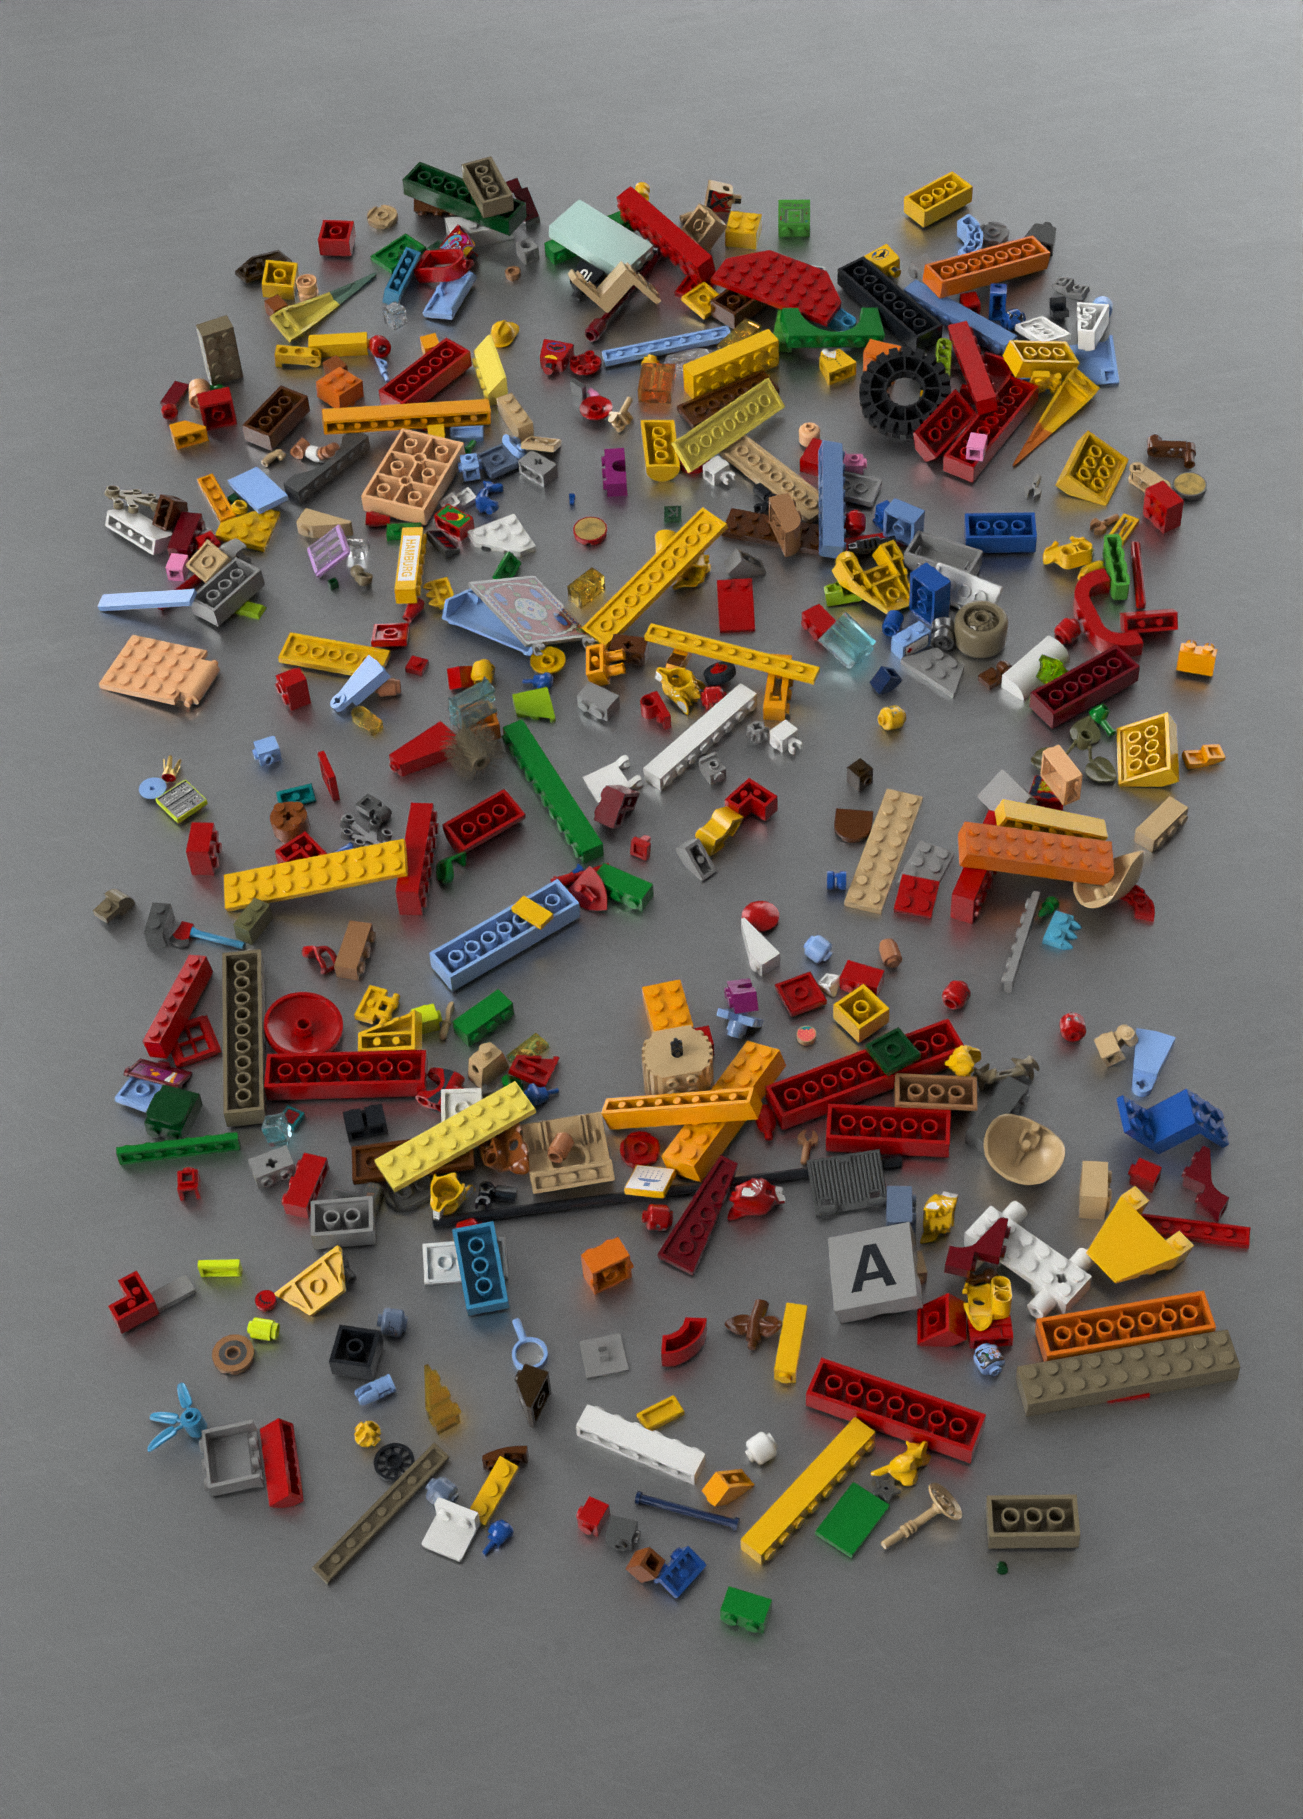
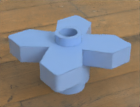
M718 1008L716 1015L729 1019L727 1035L739 1039L746 1035L748 1026L762 1027L764 1022L763 1019L747 1015L748 1012L735 1014L733 1010Z

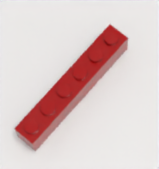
M189 954L142 1041L150 1057L167 1059L213 974V969L206 956Z

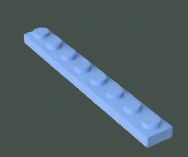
M728 325L604 350L602 351V357L605 366L644 359L648 354L661 356L732 341V334Z

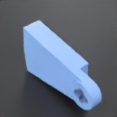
M368 655L340 692L331 699L330 706L337 712L344 710L352 702L358 706L391 676L377 660Z
M1136 1028L1138 1042L1134 1045L1132 1092L1139 1097H1146L1152 1092L1175 1045L1176 1037L1158 1031ZM1141 1084L1145 1085L1143 1089L1140 1088Z

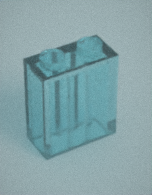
M847 612L818 639L848 670L853 665L857 667L863 661L861 657L863 655L867 657L874 650L872 646L876 643Z

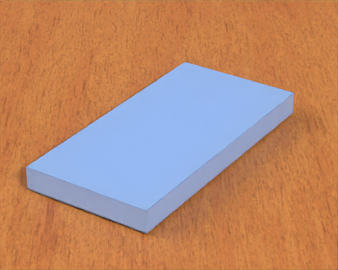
M258 467L228 480L229 486L258 514L289 500L288 495Z

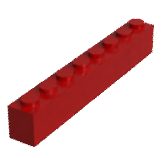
M967 321L948 325L949 338L978 415L998 410L997 403H1000L999 395L996 393L994 383H992L991 374H988V367L985 364L983 354H981L980 346L977 344L972 326L969 327Z

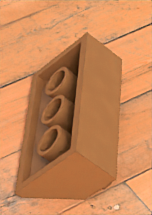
M895 1073L894 1106L902 1108L977 1111V1077Z

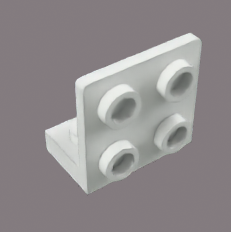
M438 1497L434 1504L436 1516L421 1543L422 1547L461 1562L480 1526L479 1514L476 1511Z

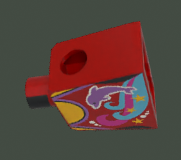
M459 224L456 225L439 246L441 250L461 249L467 259L472 258L473 261L479 256L472 250L476 244Z

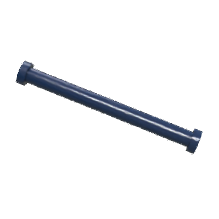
M637 1491L635 1497V1504L637 1505L642 1503L731 1527L733 1531H737L740 1524V1518L735 1517V1519L669 1502L644 1495L641 1491Z

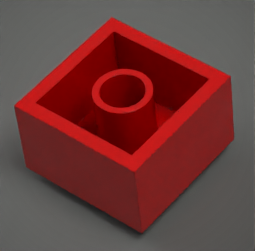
M323 220L318 237L320 255L351 256L356 239L354 221Z
M229 387L196 394L202 422L207 431L237 425Z
M1162 480L1146 488L1143 514L1157 529L1165 534L1181 526L1184 500Z
M192 822L186 847V855L192 875L214 876L215 869L219 867L218 854L222 852V843L219 842V831L216 830L214 823Z

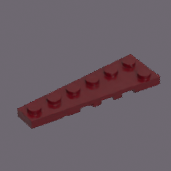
M722 1155L718 1157L658 1252L657 1256L659 1259L692 1276L695 1274L739 1168L737 1162Z

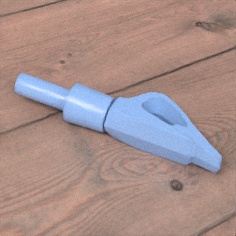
M375 357L381 376L388 383L390 381L386 370L388 363L386 360Z

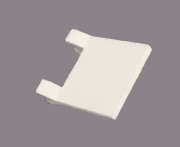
M623 755L616 762L582 777L598 804L601 801V792L606 785H623L630 789H638L643 786L640 775H636L627 781L620 770L630 766L627 755Z

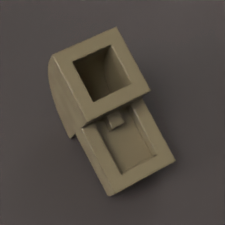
M114 888L104 893L106 898L92 911L96 917L108 924L118 914L123 916L135 905V901L119 889Z

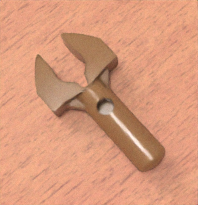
M1114 514L1103 521H1099L1097 518L1092 519L1090 530L1094 529V535L1105 534L1107 531L1106 526L1120 519L1119 515Z
M806 1129L798 1134L797 1143L803 1146L800 1160L802 1165H807L811 1147L818 1146L819 1137L814 1130L809 1141L805 1138Z

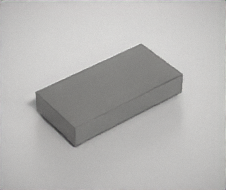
M185 1274L151 1292V1295L160 1313L196 1293V1290Z

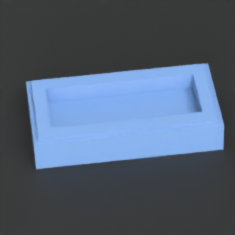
M484 425L450 427V440L459 442H470L471 440L476 442L484 441Z

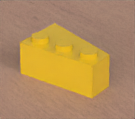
M413 1010L409 1014L393 1018L389 1022L359 1032L358 1051L422 1050V1013Z

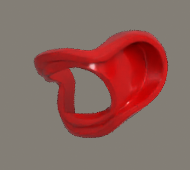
M310 945L302 948V956L304 958H317L320 963L321 974H327L335 970L334 965L327 968L324 959L321 957V954L327 952L333 964H335L337 955L330 947Z

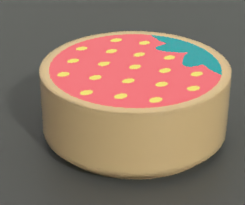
M811 1026L800 1027L797 1030L798 1043L804 1046L812 1045L816 1041V1030Z

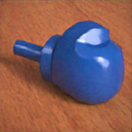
M545 672L534 675L533 679H523L522 682L523 684H533V687L537 689L547 687L549 690L553 684V676L551 673Z
M535 1083L528 1085V1088L524 1091V1094L533 1106L547 1101L549 1095L559 1093L558 1088L547 1091L545 1087L538 1088Z
M502 1519L491 1523L488 1529L490 1534L487 1537L490 1542L482 1553L487 1555L494 1545L500 1547L507 1538L513 1535V1527Z

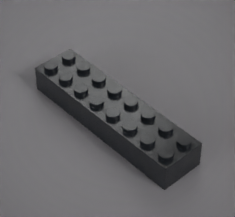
M864 256L838 268L837 284L864 308H878L881 323L908 347H911L914 352H916L917 348L925 349L942 338L943 325Z

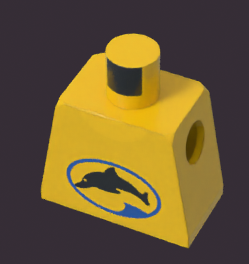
M888 244L864 256L887 277L893 276L898 278L900 276V258Z

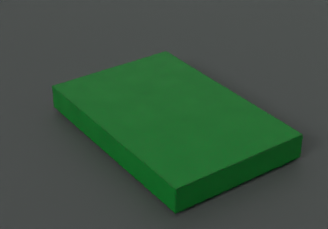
M405 233L370 257L371 261L393 274L406 247L421 252V255L427 251V247Z
M852 1482L816 1529L815 1535L852 1559L888 1512L890 1505L855 1482Z

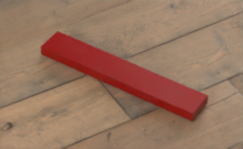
M1141 1214L1163 1238H1170L1180 1231L1191 1242L1249 1249L1251 1227Z

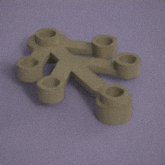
M110 485L104 491V495L113 500L114 509H123L124 501L120 500V498L125 499L128 505V512L131 514L138 513L139 506L135 503L149 506L155 512L159 498H156V494H142L140 489L120 490L118 486Z

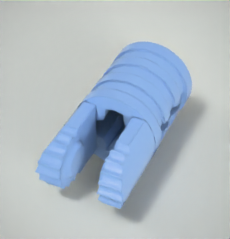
M387 1374L359 1387L354 1391V1394L359 1398L360 1405L365 1406L396 1392V1388L391 1376Z

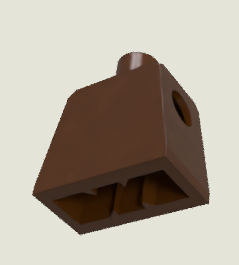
M160 494L152 525L164 531L175 528L181 512H188V503L176 496Z

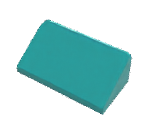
M312 783L276 792L278 803L301 802L302 804L316 801Z

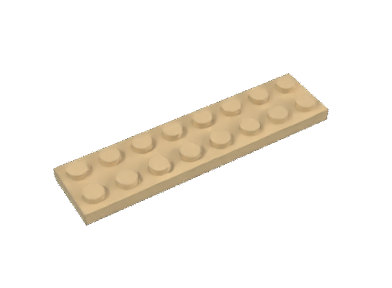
M744 435L718 453L753 482L764 485L772 494L780 495L789 492L791 499H794L796 502L797 511L801 512L802 520L806 523H813L819 519L818 490L747 435Z
M892 789L886 790L845 898L844 906L882 914L921 808L922 796Z

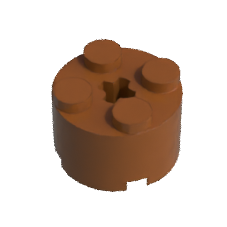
M284 802L274 805V809L270 814V822L274 836L282 843L286 844L305 831L308 834L310 833L311 827L307 811L301 802Z

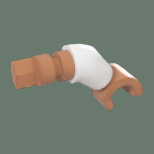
M302 437L290 450V454L296 459H302L306 456L316 463H324L334 456L340 447L335 442L324 447L313 446Z

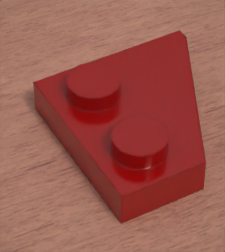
M516 1055L508 1074L530 1084L535 1083L538 1087H546L560 1057L553 1056V1059H542V1056L536 1055L531 1057Z

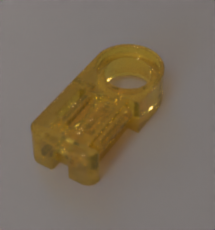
M357 706L352 709V721L359 727L362 726L369 731L371 736H375L384 729L383 721L365 707ZM358 713L364 714L362 717H355Z

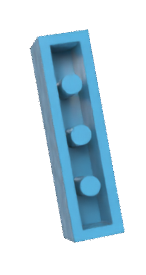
M408 247L405 248L385 287L383 303L398 307L414 275L413 270L420 260L421 252Z

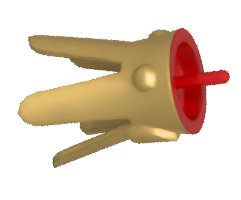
M172 755L168 757L166 769L165 759H163L164 771L162 779L167 783L176 780L177 772L181 767L182 760L179 759L172 769Z

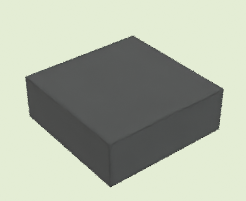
M575 378L570 381L571 394L583 401L587 398L586 385Z

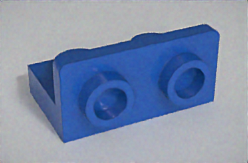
M689 1546L675 1549L670 1555V1562L667 1565L664 1563L657 1578L653 1579L655 1583L660 1582L674 1598H678L707 1566Z

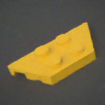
M338 1245L277 1290L274 1293L275 1296L302 1310L304 1313L315 1316L346 1292L342 1248Z

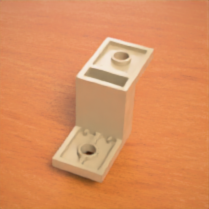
M621 261L597 288L592 282L589 281L587 283L584 276L578 270L575 272L571 269L568 273L572 283L606 313L616 305L633 285L656 305L661 301L657 288L651 283L648 285L646 279L640 273L636 274L634 268L628 262L624 264Z

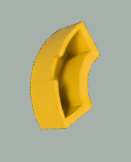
M728 806L716 809L711 819L696 832L695 839H700L707 854L712 856L725 846L723 843L729 835L731 837L734 836L743 820V816Z

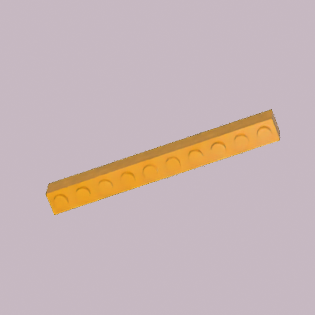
M488 399L322 409V424L324 435L401 430L402 428L424 429L427 428V425L444 424V427L491 424V409Z

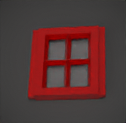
M207 1015L190 1019L185 1024L171 1051L177 1068L191 1065L222 1052Z

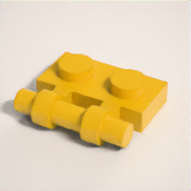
M1033 371L1029 383L1039 386L1038 393L1049 389L1050 393L1054 394L1062 382V375L1060 373L1050 374V371Z
M369 985L354 1014L355 1020L373 1024L375 1019H380L378 1025L391 1021L392 1013L398 1008L401 996L394 993L392 998L387 997V989ZM383 1005L387 1006L385 1011L381 1010Z

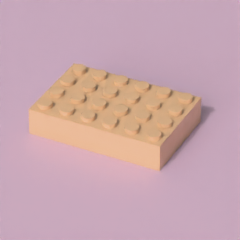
M402 428L361 495L363 511L371 512L372 510L412 523L421 522V525L426 526L439 501L458 472V463L461 462L460 455H465L464 443Z

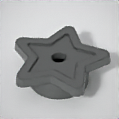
M879 1477L875 1479L877 1487L873 1490V1495H878L879 1498L890 1502L894 1495L901 1494V1490L894 1485V1477L887 1480Z

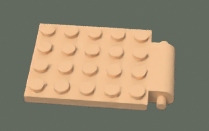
M132 635L99 682V686L103 690L175 705L179 700L183 701L186 707H190L192 704H199L220 672V668L216 660H205L208 656L207 650Z

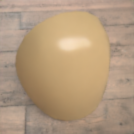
M1144 851L1132 852L1113 858L1114 876L1104 886L1073 882L1074 894L1078 902L1087 908H1099L1124 897L1139 881L1144 867Z
M1014 1114L998 1116L991 1122L984 1137V1152L990 1166L1010 1182L1026 1186L1041 1184L1056 1174L1065 1158V1147L1062 1140L1045 1126L1023 1116Z

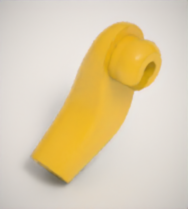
M1097 560L1082 567L1078 574V580L1094 570L1106 569L1103 565L1104 562Z

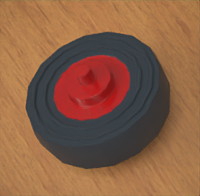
M725 661L714 663L704 670V678L710 685L726 683L736 675L734 664Z

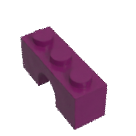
M624 448L604 449V456H601L602 466H605V468H602V477L606 478V480H603V490H607V497L628 496Z
M750 978L727 981L724 995L729 1008H733L735 1014L759 1011L757 992L752 987Z

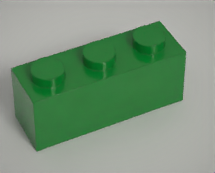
M603 863L597 871L605 885L607 896L616 902L624 903L632 909H638L643 912L654 896L653 884L606 863Z
M497 989L452 1021L454 1033L470 1047L472 1044L479 1042L489 1032H493L500 1024L512 1018L514 1015L513 1002Z

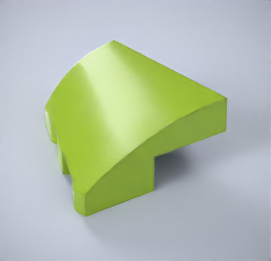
M838 581L824 586L827 607L862 601V598L842 587Z
M547 687L512 694L517 717H530L535 720H539L542 717L549 718L550 722L556 721Z

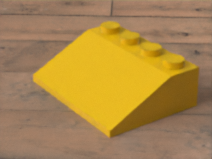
M1087 430L1077 441L1055 486L1069 496L1106 506L1129 459Z
M1168 712L1116 728L1118 785L1120 787H1163L1179 782L1177 725Z

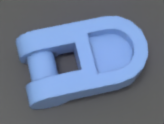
M507 434L503 436L502 443L515 457L521 459L528 453L527 449H521L520 438Z

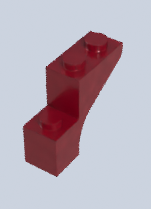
M518 178L506 181L513 198L526 203L527 218L523 222L539 217L528 187L522 188Z
M1203 1145L1199 1152L1196 1151L1194 1153L1190 1167L1186 1166L1181 1175L1184 1178L1182 1186L1198 1194L1194 1201L1197 1204L1195 1213L1218 1223L1227 1210L1229 1197L1219 1192L1213 1185L1210 1149Z
M999 1218L971 1246H949L944 1273L969 1278L970 1272H975L977 1260L999 1265V1260L1005 1257L1007 1246L1003 1245L1004 1238L1009 1239L1011 1227L1007 1226L1008 1218Z

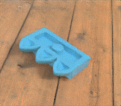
M1056 910L1042 943L1062 950L1073 949L1072 944L1068 940H1074L1078 937L1072 930H1079L1082 927L1074 920V916Z

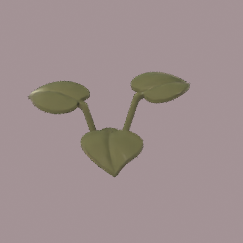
M1091 716L1080 719L1070 729V736L1075 741L1065 753L1068 755L1075 746L1080 750L1088 749L1090 763L1085 766L1086 775L1095 782L1115 781L1117 777L1116 771L1109 760L1101 756L1096 757L1094 760L1092 759V745L1096 744L1101 737L1099 728ZM1049 747L1039 749L1031 757L1032 764L1040 771L1042 753Z

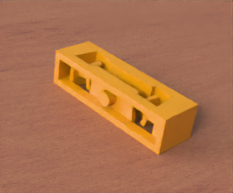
M771 654L792 660V655ZM768 673L763 705V720H785L786 714L790 713V703H788V700H791L792 690L789 688L793 687L794 679L778 675L776 677V675ZM776 679H782L781 701H779V696H774Z

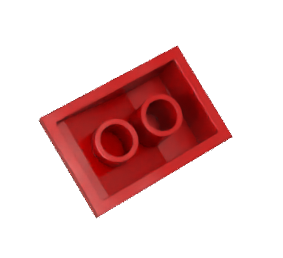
M752 578L717 580L720 633L754 632L755 617Z

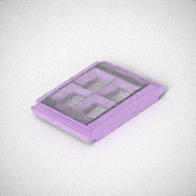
M339 524L307 548L314 572L318 578L351 553L344 531Z

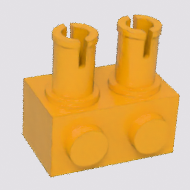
M1188 640L1185 644L1181 643L1176 670L1213 676L1218 649H1215L1212 643L1210 646L1209 643H1206L1203 647L1197 646L1194 640L1192 643L1191 640Z
M603 643L587 646L586 676L589 682L598 686L610 684L611 676L626 674L624 663L610 665L611 662L626 659L624 649L608 652Z

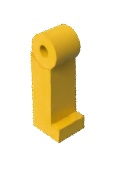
M276 345L274 353L275 366L282 367L283 364L319 367L323 354L316 348Z

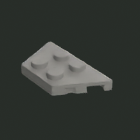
M939 648L901 658L903 666L951 698L955 697L957 687L960 684V678L964 672L963 664Z

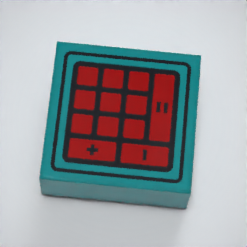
M287 1105L277 1119V1123L295 1132L305 1118V1113Z

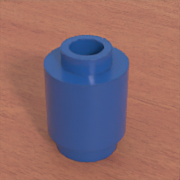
M897 610L889 611L882 624V632L889 637L896 635L904 621V616Z

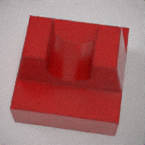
M643 835L641 838L635 836L631 840L630 854L647 861L650 858L651 837Z

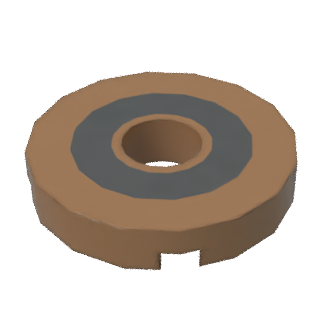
M239 1334L221 1338L212 1350L214 1365L224 1374L231 1373V1375H237L245 1372L251 1367L255 1357L252 1342L247 1337ZM233 1351L239 1352L236 1358L228 1357Z

